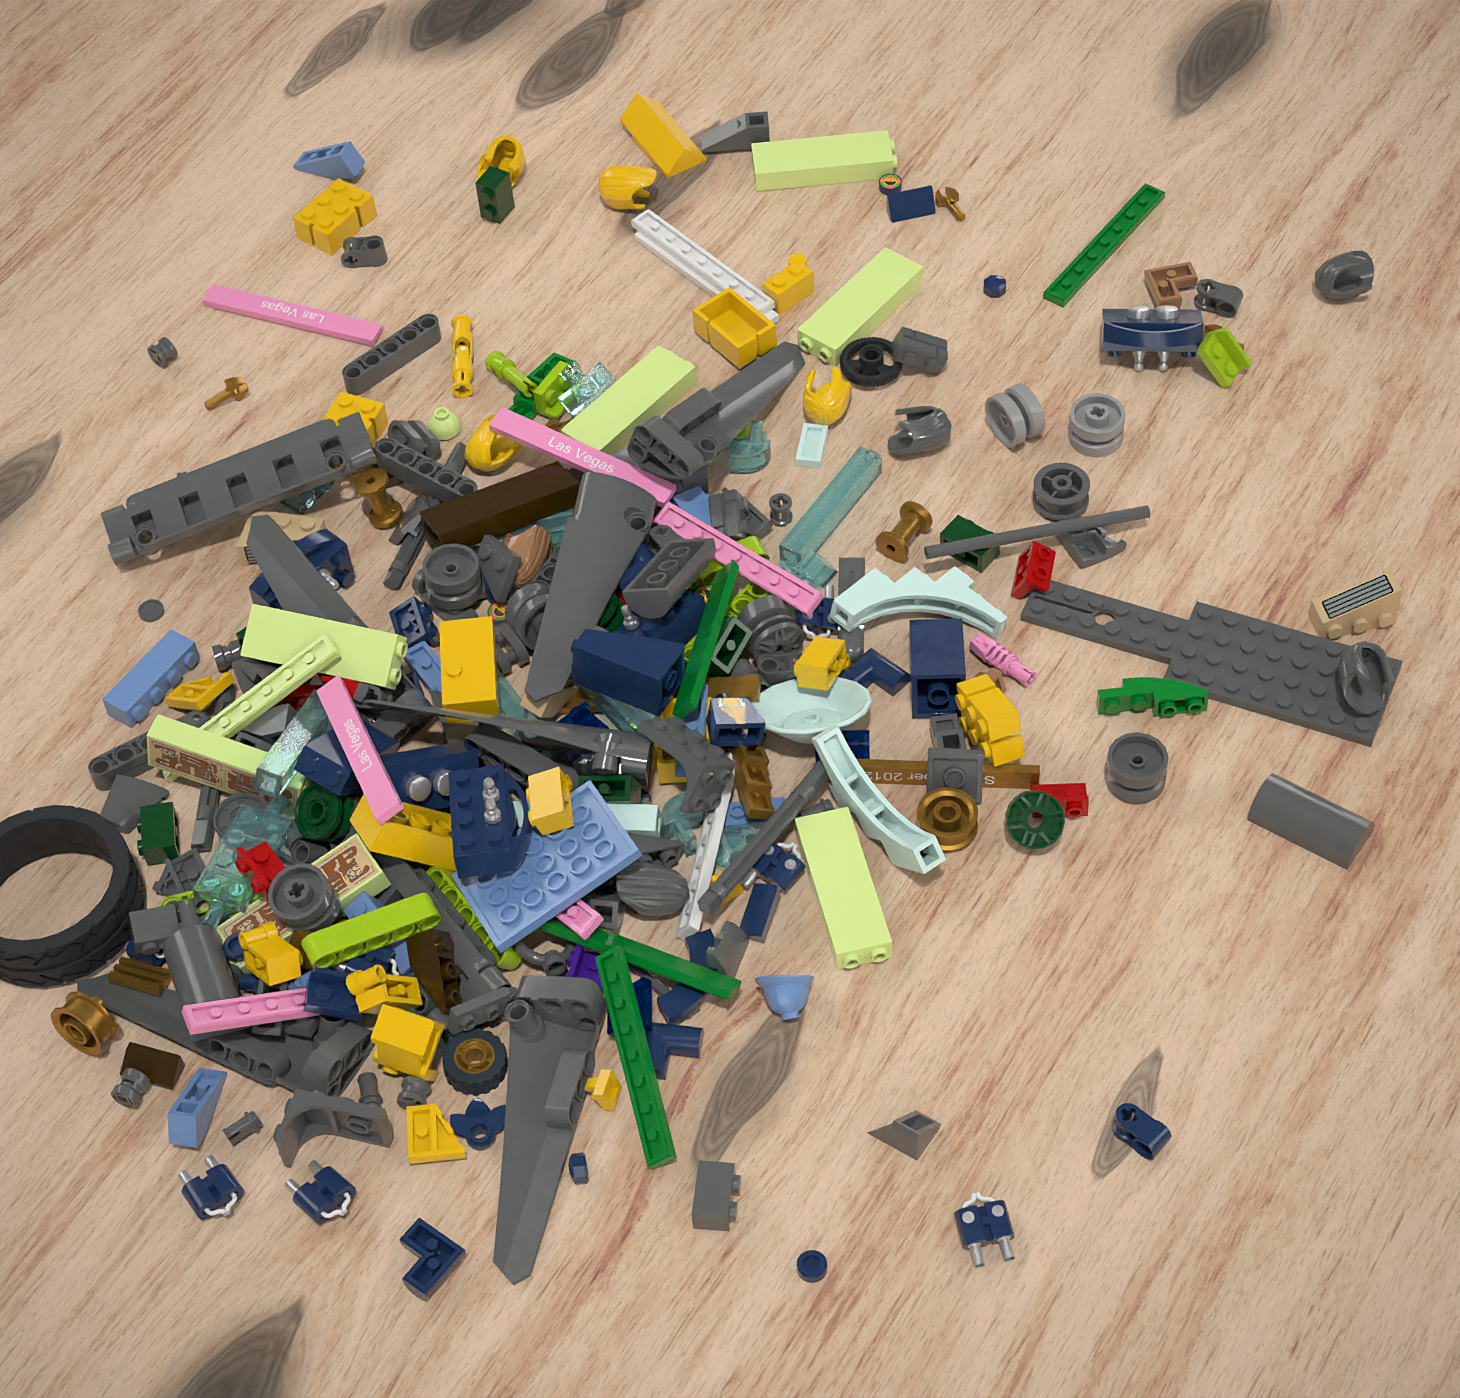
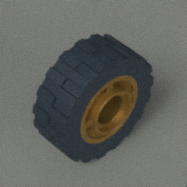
M477 1028L476 1030L457 1033L454 1038H450L447 1046L444 1047V1055H442L444 1075L447 1078L448 1084L452 1085L453 1089L457 1092L461 1091L465 1095L473 1094V1096H479L482 1093L487 1094L492 1089L495 1090L499 1087L500 1082H503L505 1079V1073H507L508 1069L505 1045L491 1031ZM474 1060L480 1061L479 1063H475V1064L470 1063L471 1061H474Z

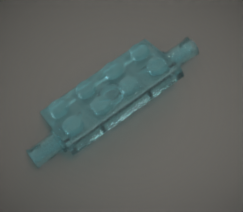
M274 793L264 811L245 804L240 806L193 888V895L204 899L209 906L202 919V925H208L217 929L223 916L233 910L246 912L255 896V892L251 888L250 879L246 874L242 875L235 865L234 861L237 859L236 848L242 846L247 851L266 841L275 854L278 855L293 828L292 820L280 816L288 805V799L285 796L280 795L277 800L279 794Z

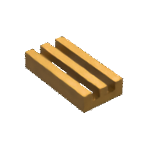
M122 956L119 959V964L114 965V971L108 973L109 983L157 996L162 994L172 980L167 968Z

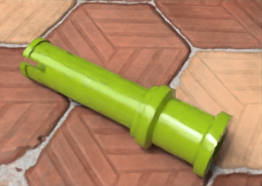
M491 352L486 358V367L490 371L495 372L499 379L508 380L526 397H532V394L528 391L533 393L537 385L518 371L515 363L510 359H506L502 352Z

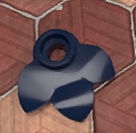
M474 1097L468 1105L465 1114L450 1115L451 1128L455 1134L466 1138L470 1147L485 1149L494 1142L495 1134L504 1129L506 1105H500L490 1110L480 1098ZM479 1134L485 1135L482 1138H476V1136Z

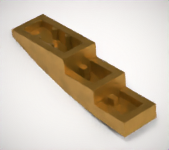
M761 742V745L731 746L732 759L736 762L734 767L735 778L746 816L748 818L768 820L774 814L775 809L769 797L773 786L766 772L770 761Z

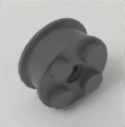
M1053 463L1043 467L1034 478L1033 504L1040 514L1052 520L1060 521L1080 516L1085 512L1089 504L1090 480L1088 475L1080 467L1069 463Z

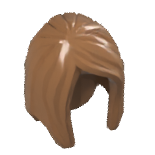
M534 525L519 535L513 536L508 533L504 537L503 544L522 557L511 588L521 589L528 585L552 554V537L545 528Z

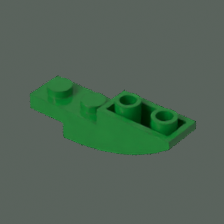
M1122 678V687L1097 691L1096 707L1098 715L1142 711L1145 709H1152L1153 717L1198 713L1200 711H1207L1209 692L1207 689L1193 684L1165 678Z

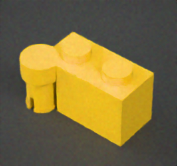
M794 253L788 257V266L762 283V292L775 301V308L772 310L778 313L779 316L814 293V273L807 267V258L804 254Z
M815 636L810 645L805 648L800 659L795 662L794 675L797 676L798 687L828 691L841 671L846 670L850 666L849 654H846L845 640Z
M560 767L528 776L529 788L526 789V795L531 805V810L528 811L531 825L533 827L536 826L542 836L574 826L571 801L573 784L568 774L564 775Z
M273 921L262 923L255 929L239 932V943L242 949H247V951H244L245 967L266 984L272 986L301 977L302 955L298 949L278 935L277 927Z
M374 965L365 971L357 970L350 973L346 978L347 988L356 996V1003L360 1013L379 1014L382 1004L395 1006L406 1011L423 1005L417 978L386 975L381 965Z

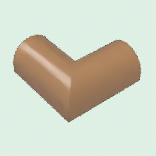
M1191 262L1144 270L1145 280L1157 307L1169 305L1179 309L1182 297L1178 289L1196 286L1198 282L1197 274Z

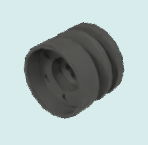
M772 595L755 599L746 605L737 616L740 622L753 631L747 642V648L752 653L756 662L764 655L798 651L804 642V633L780 597Z

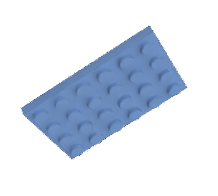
M591 780L571 792L574 826L542 836L538 828L531 825V836L527 850L515 871L460 879L458 878L457 871L451 875L500 953L643 856ZM522 827L514 831L513 837L520 835Z

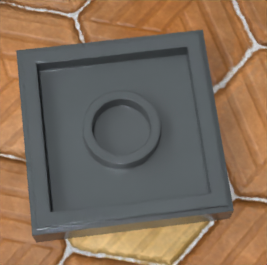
M928 748L927 793L938 788L951 787L966 792L976 803H982L984 750Z

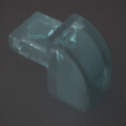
M752 421L750 439H734L730 443L728 454L729 474H753L763 470L771 460L770 440H767V431H763L762 421Z
M812 549L808 551L798 564L785 557L778 564L781 569L801 581L808 580L810 586L818 591L823 589L838 573L822 555Z
M685 791L670 798L665 803L661 813L662 838L682 841V851L686 857L696 854L697 838L692 829L703 825L704 811L684 814L679 810L686 794Z

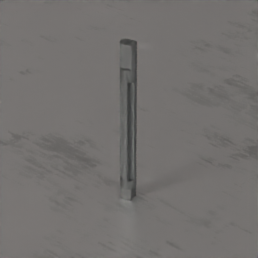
M462 442L456 443L444 466L460 473L466 463L464 456L466 445ZM431 495L427 497V500L435 504L434 506L444 503ZM423 526L416 537L408 532L389 567L383 584L391 590L397 588L402 579H404L424 542L426 535L424 534Z
M233 683L216 697L213 717L235 701L236 688ZM204 784L201 785L191 842V849L196 847L199 852L210 850L214 828L213 816L217 808L220 791Z
M822 761L816 763L730 865L697 901L700 911L709 915L714 913L771 844L829 779Z

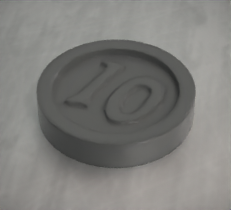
M156 599L146 600L138 608L139 617L145 622L159 620L165 611L163 604Z

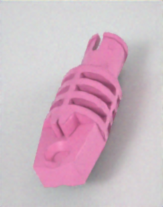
M978 634L970 641L969 648L985 663L1000 670L1001 674L1014 677L1026 687L1034 681L1036 672L1019 662L1016 654L1000 645L997 641L983 634Z

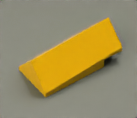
M638 92L620 117V122L632 134V141L667 179L706 161L705 155L659 101Z

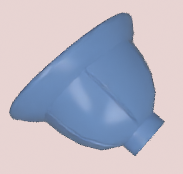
M768 975L755 978V982L764 989L765 998L770 1008L780 1014L782 1021L799 1018L798 1011L804 1007L807 1001L809 984L814 979V976Z

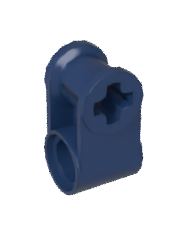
M1132 1103L1121 1104L1117 1108L1112 1127L1114 1135L1136 1150L1145 1159H1154L1171 1139L1170 1130L1162 1122L1155 1120Z

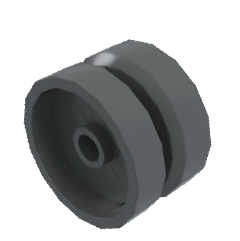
M444 544L434 548L426 555L422 562V571L426 595L431 603L442 609L457 610L470 606L479 598L482 592V579L479 559L472 549L460 544Z
M539 583L529 584L517 590L509 599L505 608L506 623L531 650H535L550 590L547 585Z
M1139 732L1124 734L1115 739L1109 747L1105 777L1107 787L1111 793L1124 802L1134 804L1147 803L1157 798L1164 790L1169 759L1166 747L1159 739Z
M298 863L286 867L276 875L268 891L269 906L284 926L292 933L303 929L313 933L330 927L338 916L341 905L339 894L323 872L312 864Z

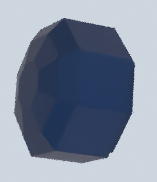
M989 275L984 279V294L996 298L1006 293V279L1002 276Z
M585 1153L571 1154L568 1167L572 1181L575 1184L587 1182L589 1178Z

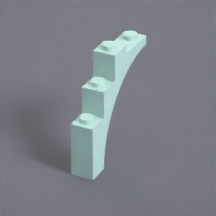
M955 566L935 582L928 575L914 567L895 583L887 575L874 568L833 600L830 618L848 632L872 619L899 612L942 614L962 619V621L980 628L995 639L1003 634L1008 617L983 599L980 594L972 590L974 580Z
M833 725L812 738V742L832 782L829 787L839 808L848 807L850 812L855 813L865 836L882 842L892 865L925 874L946 860L936 836L923 831L906 819L872 783L849 748L838 726Z

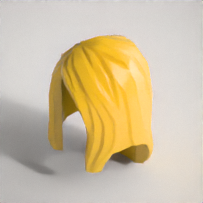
M500 136L492 140L480 157L477 180L489 166H493L510 172L511 185L513 187L522 172L525 162L522 144L513 136Z
M631 165L609 167L600 173L598 190L601 192L600 195L607 205L614 209H645L646 205L634 204L633 196L649 198L650 192L643 190V187L650 186L654 182L657 171L648 167Z
M832 367L831 382L820 386L815 393L812 390V384L816 371L814 369L810 370L806 377L803 391V407L807 416L815 424L829 426L839 420L847 408L852 386L850 382L844 381L841 370L838 367Z
M496 413L484 419L467 442L464 456L468 464L476 470L490 472L499 469L523 447L522 444L518 442L514 444L513 440L489 430V424Z

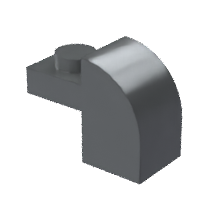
M957 713L930 717L929 722L934 748L967 749L963 728H959Z

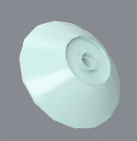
M837 677L828 691L798 687L797 679L788 680L760 693L759 702H752L751 704L765 720V730L794 742L813 744L812 738L831 726H838L842 732L866 714L872 704L869 690L858 682Z

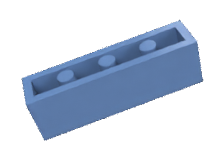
M171 629L102 699L108 716L133 728L156 703L162 700L163 696L172 686L176 685L181 677L196 665L200 657L195 642Z

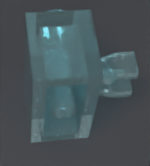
M574 360L568 365L572 369L573 374L567 368L559 373L563 379L569 381L572 385L557 400L572 417L584 410L616 381L601 362L584 374L581 371L580 365Z

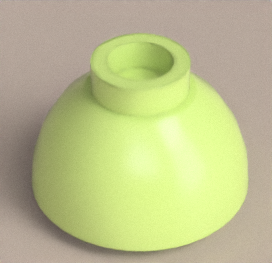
M445 407L437 408L430 416L427 424L429 430L438 440H448L459 434L462 427L458 416Z

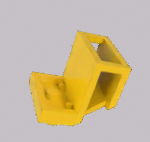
M382 1004L371 1035V1042L377 1044L373 1061L382 1064L381 1070L398 1075L399 1071L409 1074L408 1077H419L435 1082L439 1070L431 1068L430 1065L445 1024L395 1006Z

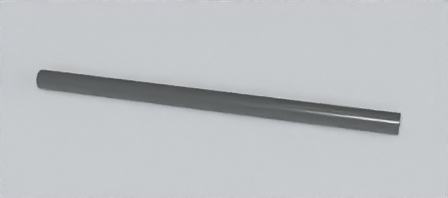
M1146 505L924 547L926 559H932L1150 518V509Z

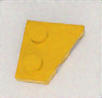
M225 672L217 681H212L211 677L208 676L195 681L183 682L170 692L164 700L168 707L202 711L207 709L211 705V701L229 687L235 679L231 672Z
M436 1103L406 1107L409 1164L466 1158L464 1146L460 1144L454 1135L453 1129L443 1118V1114Z

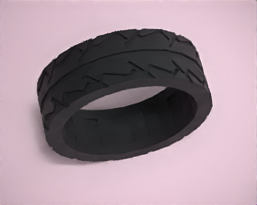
M50 805L33 808V811H23L0 822V886L23 866L37 859L58 853L77 852L91 854L106 860L113 868L109 886L101 901L87 916L75 925L57 934L40 939L16 940L0 936V980L27 987H48L60 985L63 982H71L87 976L105 965L106 961L113 959L132 937L129 926V912L144 910L145 890H142L144 884L124 837L109 820L97 812L81 807Z

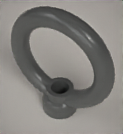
M522 939L512 946L525 960L543 966L548 976H558L566 970V962L569 959L570 952L576 950L577 943L566 940L567 945L562 952L549 950L545 954L532 951L524 944Z

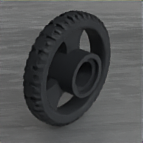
M878 337L857 339L848 344L840 356V368L845 378L862 387H879L892 382L902 371L903 364L896 361L893 366L884 364L883 351L888 352L893 357V345L891 341ZM859 351V359H850L853 354Z

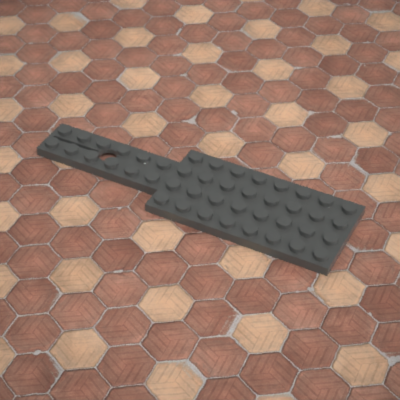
M1050 580V586L1046 592L1033 588L1021 612V621L1168 664L1169 666L1163 678L1182 681L1207 689L1209 692L1208 699L1368 747H1372L1403 662L1387 657L1393 677L1395 678L1394 684H1391L1383 701V707L1372 714H1361L1349 706L1344 698L1340 684L1339 662L1345 650L1350 647L1343 643L1198 601L1189 620L1053 580ZM1106 612L1111 614L1115 620L1109 621L1105 625H1100L1096 622L1095 615Z

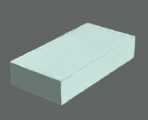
M803 424L795 458L796 466L821 467L828 436V425Z

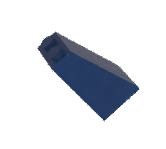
M962 619L909 620L912 719L957 713V718L962 717L955 701V695H958L956 684L966 681Z
M585 629L579 638L576 637L571 645V652L573 653L571 670L573 671L575 684L658 717L679 690L684 677L685 645L682 643Z
M363 721L379 755L396 752L400 741ZM334 728L304 746L293 770L338 796L363 792Z

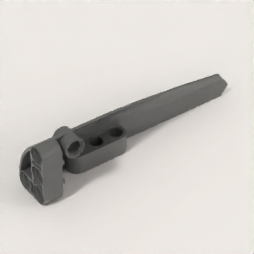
M269 515L252 516L246 544L283 610L369 628ZM401 665L402 676L400 682L396 685L395 690L388 689L392 695V702L433 707L403 673L404 668ZM317 673L320 679H321V677H323V676H329V675H324V674ZM357 709L363 721L400 741L399 746L409 740L434 718L432 715L392 710L379 712Z

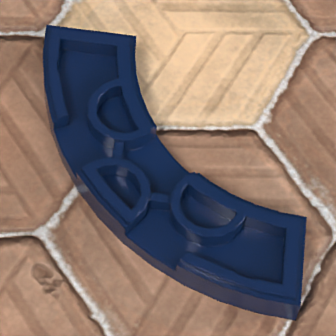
M711 929L685 937V946L689 953L690 962L717 971V969L707 967L706 951L708 947L714 948L715 937ZM679 982L673 989L657 997V1005L667 1022L671 1024L698 1007V1003L709 993Z

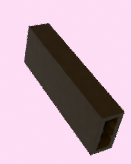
M556 461L420 511L423 531L435 547L444 544H460L470 547L482 542L484 535L496 537L574 508L580 481L578 479L575 480L569 469H565Z

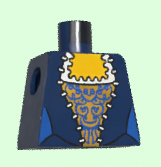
M720 693L710 700L706 723L711 745H761L766 722L747 698H730L727 693Z

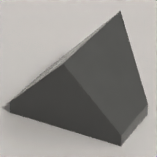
M915 1110L894 1120L892 1124L867 1133L917 1161L940 1129L941 1124Z

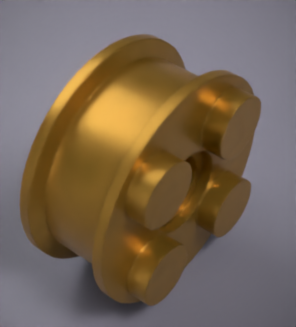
M951 787L938 788L928 792L918 804L917 827L935 835L942 851L960 850L974 840L978 830V808L974 799L966 792Z
M70 992L66 996V1004L63 1007L55 1008L51 1012V1021L57 1032L72 1047L84 1054L97 1056L103 1050V1043L116 1037L119 1025L105 1009V1004L99 997H90L81 992Z

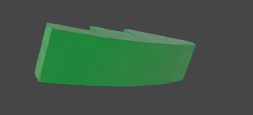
M553 352L527 378L538 387L559 361L567 363L570 371L574 365V360ZM519 391L513 396V405L508 410L533 420L539 414L536 412L534 394L528 391L532 394V397H526Z

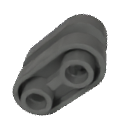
M394 420L389 424L388 438L394 439L431 459L436 458L440 451V443L438 438L422 421L409 420L406 422L405 420Z
M506 622L496 625L494 629L496 633L497 670L502 676L512 670L510 662L515 661L518 666L529 662L530 658L524 644ZM500 644L505 648L506 653L501 649Z

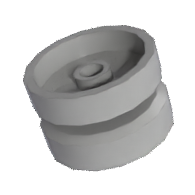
M1022 383L1007 388L1004 393H997L987 398L985 402V413L991 430L997 439L1009 448L1024 442L1026 438H1032L1042 433L1045 429V418L1041 405L1034 393Z
M1099 393L1087 394L1078 398L1072 404L1068 433L1070 445L1077 452L1089 457H1106L1115 453L1121 447L1124 438L1125 411L1123 405L1117 399Z

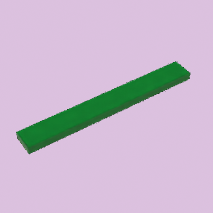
M1145 183L1043 292V299L1064 308L1165 198V192Z
M733 560L715 574L672 715L682 719L698 706L739 571V565Z
M555 917L537 928L601 953H605L618 945L623 947L627 963L725 1000H729L740 990L741 980L599 927L586 940L582 939Z
M617 945L595 959L647 1167L654 1170L677 1158L625 952L623 947Z

